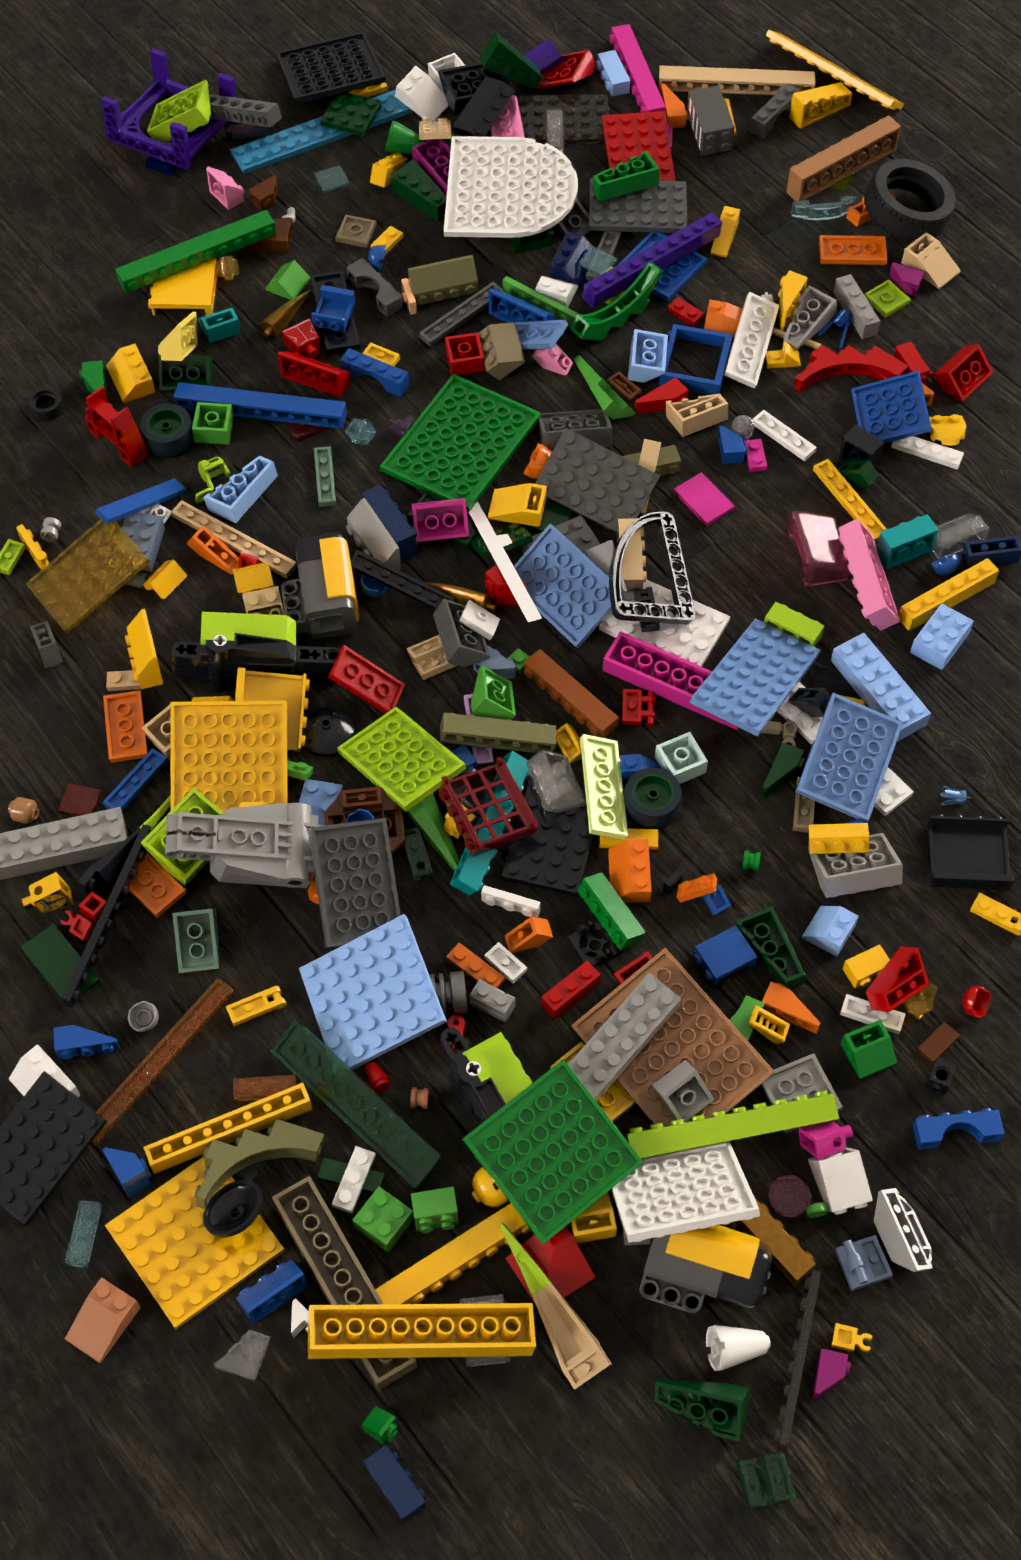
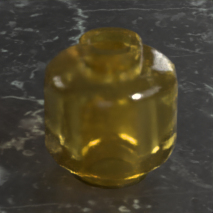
M233 256L220 257V260L216 263L218 276L224 278L225 281L234 280V276L239 275L238 260L233 258Z

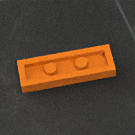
M458 943L446 956L447 961L463 971L475 982H478L480 979L499 988L506 980L504 975L461 943Z

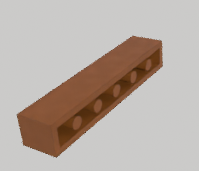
M541 649L524 661V674L529 679L532 678L541 690L549 693L555 702L558 701L567 713L574 715L581 725H585L590 730L592 735L606 738L618 728L619 717Z

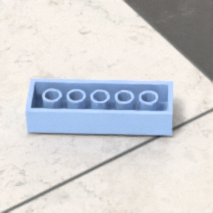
M865 633L833 649L831 662L862 700L865 701L866 705L875 711L903 722L897 742L928 725L931 712Z

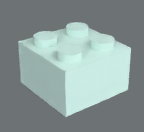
M691 732L656 745L655 759L661 769L674 775L680 784L706 773L708 761Z

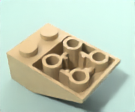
M927 232L904 249L901 263L905 266L924 271L923 279L938 289L942 288L961 272L942 244Z
M278 586L242 593L246 614L285 615Z

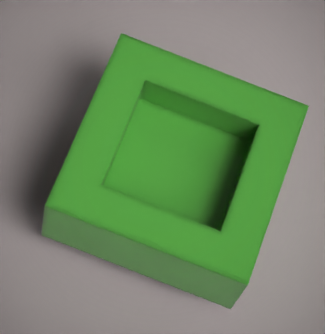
M518 648L507 659L515 663L516 671L520 674L524 670V661L530 656Z

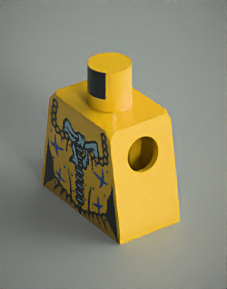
M57 872L29 886L31 895L22 898L26 910L36 906L42 913L74 904L70 887Z

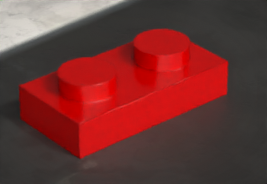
M679 297L667 307L669 313L693 327L704 317L703 311Z

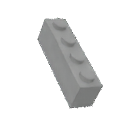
M849 274L836 278L833 293L843 309L851 314L850 320L860 337L865 339L877 335L880 320L853 276Z

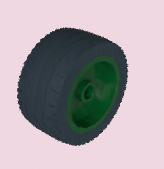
M162 403L153 406L141 418L140 432L142 439L147 446V450L155 456L161 458L179 456L191 447L194 440L192 420L188 412L179 405Z
M655 767L645 768L634 773L629 778L624 790L625 812L634 824L647 829H660L670 825L676 819L682 803V790L676 777L664 769Z

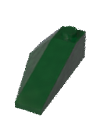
M656 1379L654 1402L678 1415H685L692 1419V1423L697 1426L701 1424L712 1430L711 1433L717 1437L740 1442L748 1410L749 1388L729 1383Z

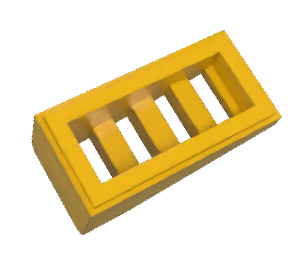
M757 1005L754 1006L748 1023L777 1045L785 1042L790 1027L789 1023ZM759 1014V1015H760L759 1022H756V1021H755V1020H756V1017H757V1015ZM766 1019L765 1025L763 1026V1020Z

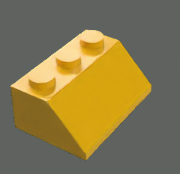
M136 344L118 349L106 365V368L122 402L126 403L155 393L152 377Z

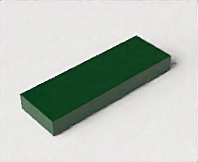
M324 1158L318 1174V1180L340 1185L348 1164ZM370 1170L362 1191L373 1194L378 1186L382 1188L385 1173Z

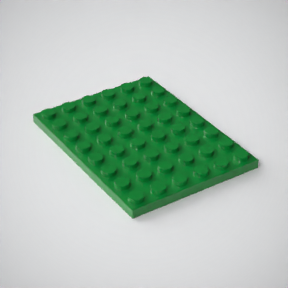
M453 374L382 462L380 471L443 500L464 498L466 500V509L470 512L541 417V412Z

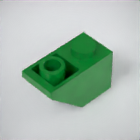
M377 1406L362 1423L363 1430L383 1446L387 1442L391 1443L398 1434L396 1417Z

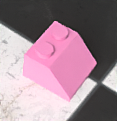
M206 168L210 193L228 210L244 202V190L234 182L231 176L218 169Z

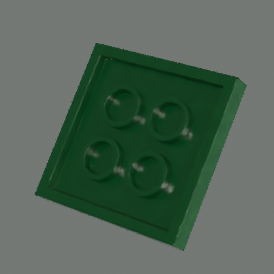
M345 92L336 94L321 118L320 125L364 137L382 108V101Z

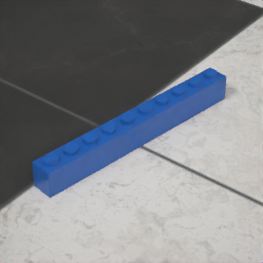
M178 382L173 396L174 404L181 406L186 411H196L197 402L232 404L233 415L237 417L343 429L347 416L346 402L189 383Z

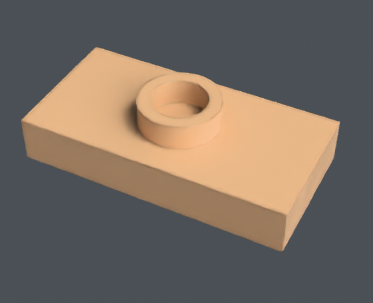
M407 278L401 279L403 303L406 302L410 315L416 314V300Z

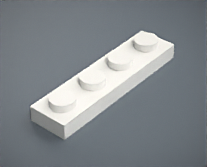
M765 410L752 419V424L803 461H806L816 452V446Z
M915 436L893 441L891 446L893 449L957 470L964 455V452Z

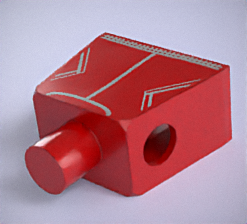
M310 318L282 331L283 343L292 352L298 353L301 356L309 355L311 358L318 356V350L320 349L319 336Z

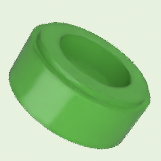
M824 1202L811 1204L805 1208L809 1218L821 1217L828 1213L827 1205Z

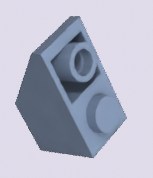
M489 646L487 647L490 658L473 664L474 670L477 673L483 665L505 679L516 676L515 663L510 659H506L498 650L492 649Z

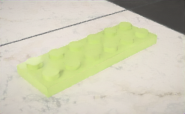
M583 734L580 737L589 833L625 840L628 837L618 741Z

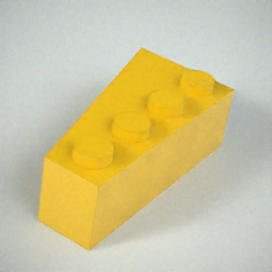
M839 82L793 93L789 118L802 129L850 106L852 92L843 83Z

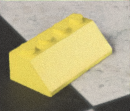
M192 312L159 344L158 353L161 355V360L182 361L198 346L196 312Z

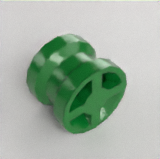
M745 850L742 869L747 870L750 868L758 871L761 852L750 853L748 850Z

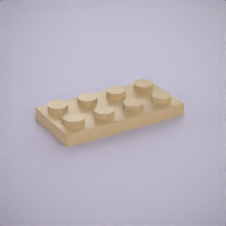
M430 118L422 119V121H419V140L451 139L450 120H447V118H438V121H431Z

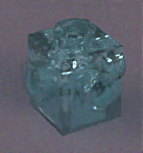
M353 418L345 430V433L351 440L358 445H368L377 432L369 420Z

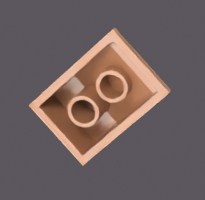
M101 1277L87 1296L65 1340L101 1363L141 1307L137 1300Z

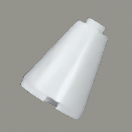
M721 1325L710 1326L706 1333V1347H710L712 1353L708 1354L709 1362L715 1371H722L766 1354L770 1348V1338L764 1331Z

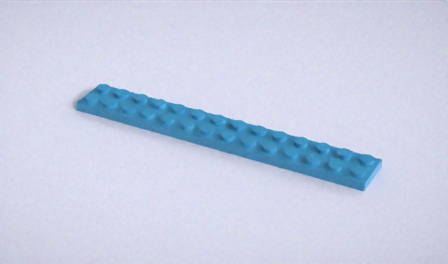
M396 90L376 96L371 99L382 101V108L369 128L413 113L414 111L395 97ZM321 116L233 148L230 152L242 173L247 174L353 134L321 126L320 120L323 117Z

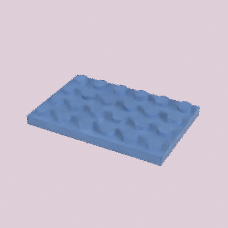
M552 524L546 527L514 565L517 574L526 583V590L538 612L577 648L582 645L612 610L609 576ZM621 588V595L623 597L626 591Z
M832 693L795 793L856 819L867 820L868 822L903 722Z

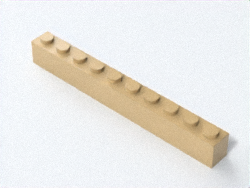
M660 66L658 90L661 91V84H665L671 91L680 92L719 86L722 93L776 95L787 83L800 89V92L814 89L815 72Z

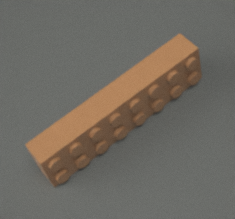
M888 115L861 131L855 132L848 138L818 152L816 155L805 159L803 162L792 166L789 171L786 193L799 204L895 152L901 126Z

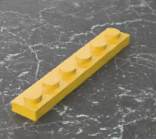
M829 459L814 465L813 471L850 516L854 520L858 518L872 533L874 542H877L880 532L885 530L886 527Z

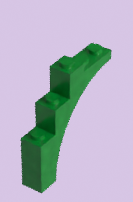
M648 262L641 274L623 294L596 312L578 315L570 330L581 339L604 341L611 327L623 328L630 314L642 315L650 301L648 297L664 271L653 262Z

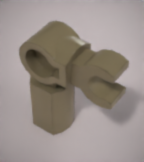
M769 721L761 732L773 735L783 734L784 740L782 743L796 747L794 740L796 739L798 727L793 721H787L785 724Z

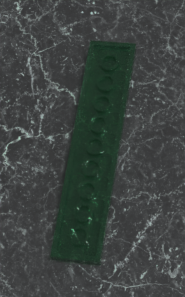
M294 1019L270 1052L411 1186L418 1189L444 1155L298 1019Z

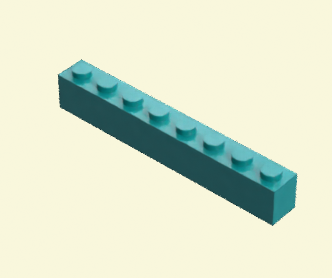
M512 751L505 755L503 760L522 792L524 788L522 784L530 774L529 767L531 762ZM497 774L493 782L500 780ZM503 784L491 788L496 799L508 796ZM489 794L487 795L484 804L492 801ZM511 800L499 803L505 815L511 813L515 808ZM495 805L483 809L489 821L500 817ZM480 814L475 826L484 823ZM503 821L491 825L497 837L504 834L502 832L506 826ZM487 827L475 831L480 842L492 839ZM465 847L450 885L468 896L479 892L483 886V877L488 873L490 869L489 863L496 855L497 849L495 848L473 856L471 851H468Z

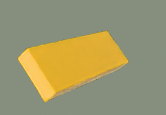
M627 828L628 837L625 840L600 835L599 848H611L628 839H648L649 850H658V829Z

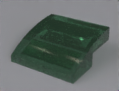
M784 1452L763 1455L755 1459L741 1460L736 1463L747 1509L775 1505L796 1499Z

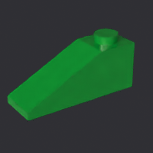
M103 361L82 362V370H79L80 379L84 380L89 392L92 394L102 386L106 392Z

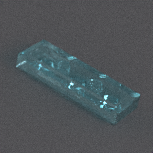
M79 1200L65 1259L66 1265L88 1268L102 1208L100 1202Z

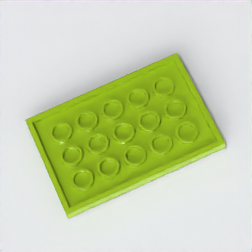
M398 707L393 708L337 747L338 753L373 784L383 788L386 794L405 812L439 789L443 782L441 777L447 776L448 780H451L466 769L463 761Z

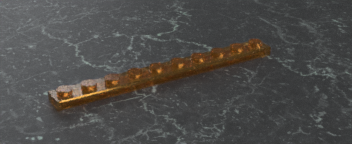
M217 978L96 1112L108 1122L92 1141V1144L96 1146L234 993L233 988Z

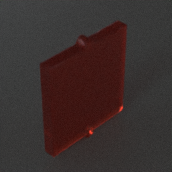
M69 783L65 794L62 795L59 812L77 816L93 813L95 807L98 806L97 802L101 790Z

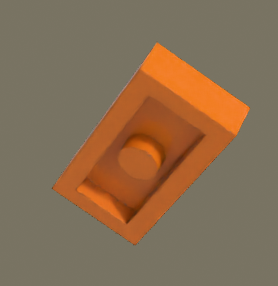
M713 873L678 884L677 899L679 902H684L716 892L717 877Z

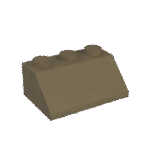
M514 322L490 324L478 333L486 372L498 380H501L525 362Z

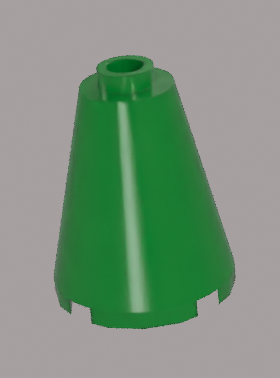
M392 121L385 152L412 154L413 146L427 140H419V134L397 121Z

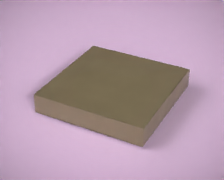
M345 215L336 235V242L367 248L376 228V221Z

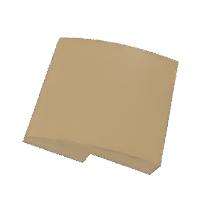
M439 635L406 648L423 680L457 666L448 663Z

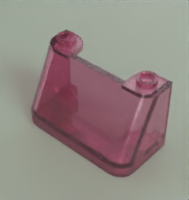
M798 510L790 512L787 531L789 537L792 536V538L796 539L803 561L802 570H805L806 577H803L805 587L847 580L850 572L847 566L849 562H847L843 554V548L838 538L836 520L828 515Z

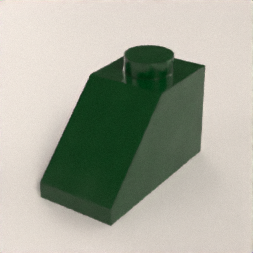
M869 459L844 462L838 469L846 481L856 488L871 487L879 476Z

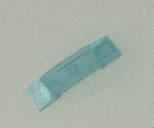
M857 196L841 197L840 202L810 205L809 200L795 201L792 205L791 215L806 220H828L847 215L849 207L856 205Z

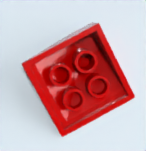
M590 50L563 54L564 60L542 74L543 78L536 89L572 83L592 75L597 64Z
M566 1226L543 1245L535 1235L522 1244L523 1248L564 1298L596 1278ZM511 1253L505 1259L534 1302L513 1253Z

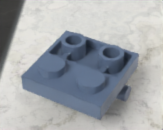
M876 1235L853 1243L851 1240L843 1242L844 1246L835 1248L836 1256L851 1291L892 1278V1271Z

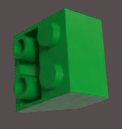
M881 1020L844 1034L841 1046L860 1080L897 1064L891 1037Z

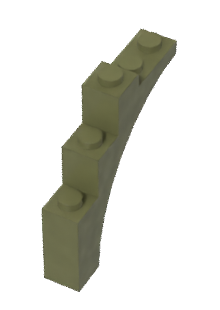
M276 1119L274 1125L269 1126L267 1135L244 1129L242 1136L239 1135L237 1137L235 1146L213 1139L210 1146H206L203 1153L206 1168L203 1173L204 1181L202 1185L197 1186L194 1195L197 1198V1207L205 1209L214 1193L225 1181L252 1164L283 1157L302 1158L316 1162L324 1144V1134Z

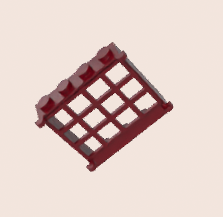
M501 757L496 758L497 763L457 778L448 780L447 776L441 777L443 782L439 789L440 799L445 802L449 816L453 817L458 833L462 834L465 846L468 851H471L473 856L535 834L536 830H538L539 824L505 761ZM497 774L500 780L488 784L486 778ZM481 780L484 786L472 790L470 783ZM503 784L508 796L496 799L491 788ZM465 785L467 792L456 795L453 789ZM487 790L492 801L480 805L475 794ZM471 796L476 807L464 811L459 799ZM511 800L516 811L505 815L499 803ZM495 805L500 817L489 821L483 809ZM479 811L484 823L472 827L467 815ZM519 815L525 827L513 831L508 819ZM503 821L509 833L497 837L491 825ZM487 827L492 839L480 842L475 831Z

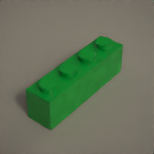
M601 872L584 878L577 891L619 950L622 951L638 945L646 932L604 874Z

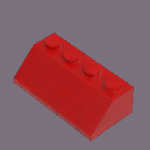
M290 351L278 352L280 373L283 378L341 398L351 384L350 372L345 369L301 356L298 353Z

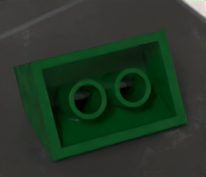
M188 354L182 361L161 360V355H158L159 390H176L178 382L206 386L212 385L213 355Z

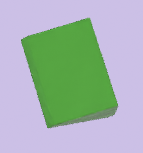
M293 260L281 266L265 289L292 300L299 296L310 281V276Z

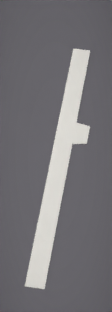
M477 501L469 514L528 622L542 619L503 548L512 543L508 534H495Z

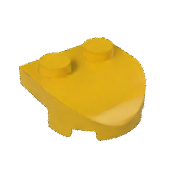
M955 414L951 416L936 415L929 417L932 427L930 432V439L932 441L937 439L941 441L942 445H957L961 439H965L966 423L962 416Z

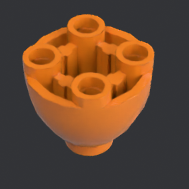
M538 443L531 454L530 462L527 464L523 474L527 477L538 479L552 454L551 450Z

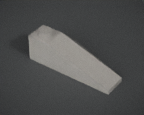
M809 285L799 297L796 310H794L792 321L788 326L783 342L788 343L795 349H799L837 313V300Z

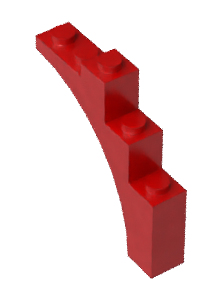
M821 345L811 353V362L807 365L806 369L796 376L795 390L802 392L809 385L819 380L838 375H862L885 380L907 374L908 365L877 346L862 354L848 345L844 350H840L836 354Z

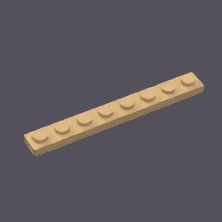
M182 500L171 511L172 517L196 530H199L204 525L223 544L240 554L245 552L259 557L258 564L268 562L271 571L286 579L297 567V562Z

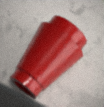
M376 1062L367 1064L365 1069L371 1089L376 1093L387 1091L390 1087L389 1077Z

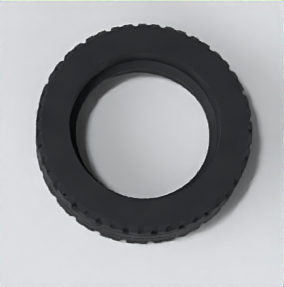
M909 159L891 160L880 165L874 172L864 194L866 210L874 223L886 233L911 242L917 240L925 232L934 238L939 236L945 230L956 208L954 191L945 177L932 167ZM888 189H902L914 193L928 204L932 212H918L901 205L892 197Z

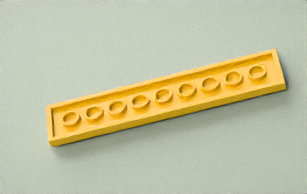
M768 30L766 36L770 38V42L782 46L788 52L791 51L798 58L807 60V63L819 67V70L831 74L833 78L844 81L845 85L856 88V91L868 95L870 99L882 103V106L892 110L896 108L902 109L904 103L783 34Z

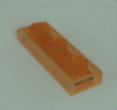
M296 1074L233 1079L234 1101H246L266 1098L295 1086Z

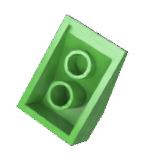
M482 665L479 668L471 700L472 714L477 717L512 720L516 716L512 682Z

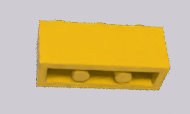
M868 823L808 825L810 854L869 852Z

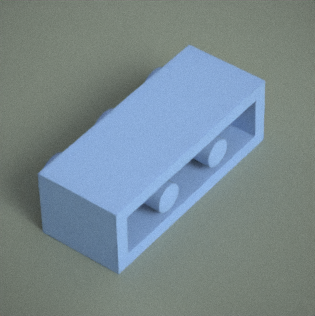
M616 51L598 53L596 69L600 71L602 81H605L606 90L610 92L612 97L629 93L630 79Z

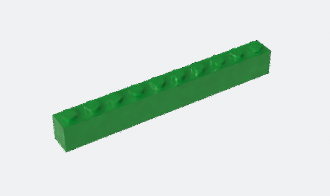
M267 210L256 213L115 269L118 282L124 292L129 293L276 235L275 222Z

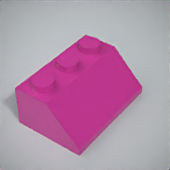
M464 498L411 504L413 525L417 532V542L469 536L466 500Z

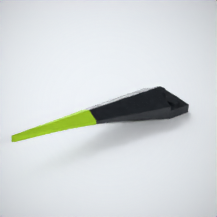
M171 795L143 823L144 825L150 826L151 830L154 828L171 805ZM142 825L120 845L86 870L78 881L81 902L91 891L99 896V892L103 894L121 872Z

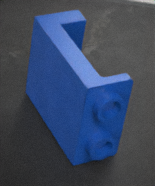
M322 285L320 289L321 298L317 309L311 314L312 324L318 328L345 332L355 305V293L353 290Z
M737 925L696 945L693 959L698 966L701 965L707 981H711L716 986L720 979L745 966L748 969L756 966L757 955Z

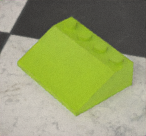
M207 80L156 104L147 129V133L152 139L170 142V124L172 122L187 126L189 133L200 126L203 127L208 124L211 107Z
M193 787L167 815L178 812L221 815L224 812ZM166 815L141 841V844L175 880L185 887L209 861L177 859L165 856L167 836Z

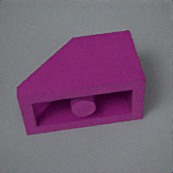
M893 262L889 276L902 292L916 297L922 284L924 271Z
M821 1349L818 1356L812 1398H819L840 1384L845 1375L849 1376L851 1362H847L848 1354Z

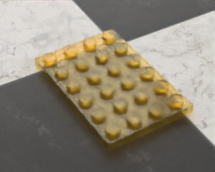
M100 519L30 579L26 585L66 633H69L149 564L150 560L116 521L106 524Z

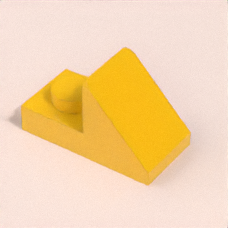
M783 342L782 350L766 351L765 361L767 369L801 366L799 352L786 342Z

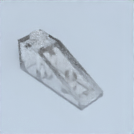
M546 110L547 144L563 153L562 110Z

